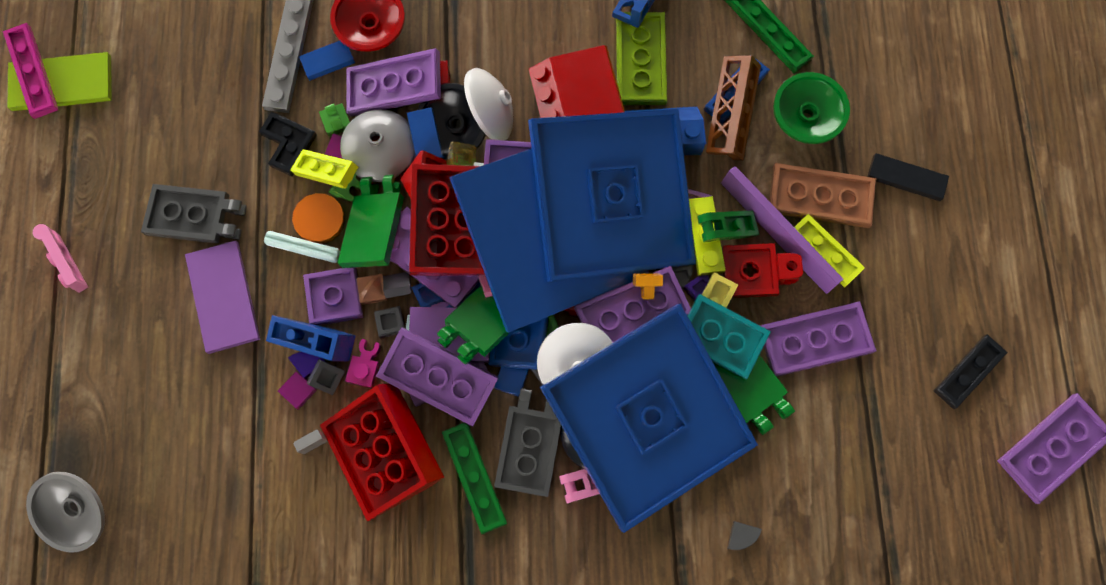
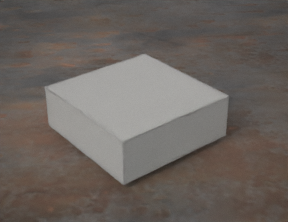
M315 430L298 439L293 444L297 452L306 454L328 441L323 432Z

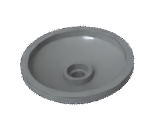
M370 110L358 115L347 125L341 137L340 150L342 158L352 161L358 166L355 173L357 177H372V182H382L384 175H394L395 178L400 176L409 168L416 155L409 122L401 115L389 110ZM380 136L378 141H372V138Z
M52 472L38 479L28 492L26 508L29 521L37 535L51 547L64 552H79L89 548L100 538L105 525L103 505L96 491L82 478L67 472Z

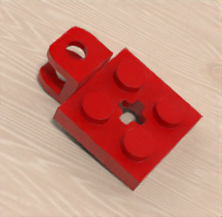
M775 243L722 246L725 265L724 277L738 284L732 298L778 296L779 285L795 284L803 275L801 255L796 253H777L776 255ZM747 265H752V269H757V273H754L753 277L744 274L743 270L747 268Z

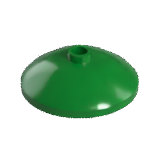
M804 72L788 78L780 86L774 98L773 111L778 125L789 137L802 143L820 144L832 140L842 132L849 120L850 103L846 92L834 79L820 73ZM804 113L810 114L811 117H805Z

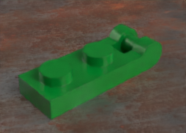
M753 210L710 212L697 216L698 223L702 225L704 231L702 234L704 243L716 240L753 238L760 235Z

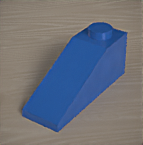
M272 315L266 341L330 361H350L356 335Z

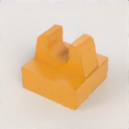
M659 273L633 274V285L641 287V298L643 300L654 299L655 286H663V275Z

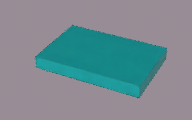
M699 294L688 314V318L712 362L744 379H748L771 331Z

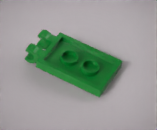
M384 175L382 180L384 194H377L379 185H371L372 177L361 178V196H354L338 259V264L342 268L389 266L404 197L400 194L401 183L394 182V175Z
M480 286L445 318L446 326L437 333V336L440 337L437 341L444 348H447L458 336L467 343L461 345L457 350L460 354L457 358L466 365L478 352L485 357L510 332L505 330L494 297L486 298L482 286Z
M760 355L748 379H744L714 363L745 422L748 423L751 420L761 435L774 428L770 420L761 413L772 405L783 420L795 412L791 404L783 398L788 391Z

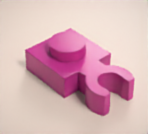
M362 339L359 343L361 355L360 357L352 355L345 382L372 389L380 365L379 362L373 361V358L380 353L381 345L376 342L373 350L366 351L367 341Z

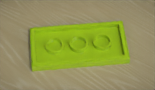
M648 12L639 28L616 19L617 85L623 105L667 104L665 12Z
M108 52L42 59L57 106L112 101L111 55ZM8 62L7 108L11 111L28 110L13 62Z

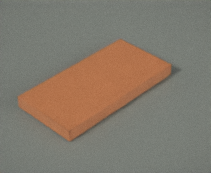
M775 163L773 166L769 202L785 216L804 218L809 214L817 221L870 228L873 219L876 178Z

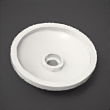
M480 68L469 70L465 75L464 88L474 119L490 139H508L513 127V107L510 93L489 72Z
M570 323L555 329L545 338L537 355V370L543 385L612 344V340L601 329L586 323Z

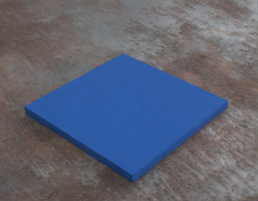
M679 109L531 118L528 120L547 282L696 264Z
M532 149L449 177L506 332H512L633 282V274L648 273V270L547 282Z
M676 304L540 386L541 391L616 524L623 533L758 446L681 304Z

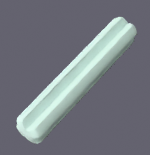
M267 231L264 238V243L271 247L332 263H337L340 251L338 248L273 231Z

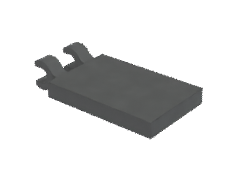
M153 184L141 233L147 236L218 244L220 236L240 240L242 230L236 229V225L223 224L226 212L245 216L247 206L242 205L240 200H229L230 195L223 191Z
M521 389L518 407L509 406L494 487L548 497L561 424L547 399L544 412L530 410L532 390Z

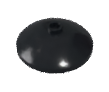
M457 83L441 85L440 99L420 103L418 110L433 108L444 160L466 158L480 147L486 134L472 115L466 99L464 85ZM460 120L461 126L456 128V122Z

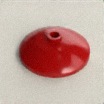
M335 0L330 12V22L334 34L341 43L353 50L370 52L385 48L397 39L404 27L405 12L401 0Z

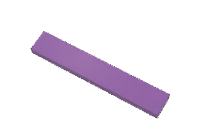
M734 166L728 171L721 184L747 211L753 210L756 221L787 253L801 255L803 270L826 294L843 280L837 271L737 167Z

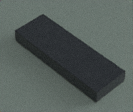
M877 153L872 158L867 176L876 178V182L937 201L944 199L949 180L948 175Z
M988 334L984 335L933 391L952 409L958 408L1008 352Z

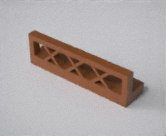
M752 55L724 56L706 147L707 154L728 155L733 160H744L761 64ZM730 64H741L739 72L731 77L729 75ZM733 85L736 88L735 95L726 101L724 98L725 91ZM729 109L731 118L722 125L720 117ZM724 133L727 137L725 148H716V139Z

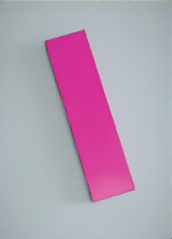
M24 23L3 31L30 116L36 119L58 111L59 109L31 27Z

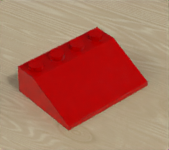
M606 45L549 57L529 68L540 118L625 112Z
M412 164L410 275H485L449 178L480 166Z
M389 383L376 385L320 424L367 521L376 518L445 478L399 388Z

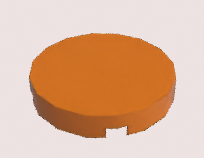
M315 193L304 197L298 202L293 211L292 222L295 231L302 239L324 244L332 241L341 233L342 226L345 223V215L342 206L334 197Z

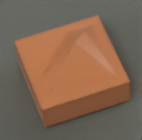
M383 274L356 278L361 305L387 301L383 291Z

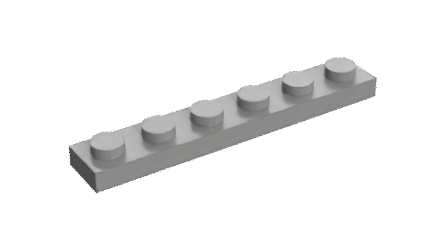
M286 0L262 103L264 110L289 113L300 65L299 56L302 55L314 0Z

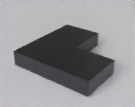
M272 111L259 131L261 136L279 144L268 163L270 167L293 177L294 173L290 170L303 149L308 150L317 136L315 131Z

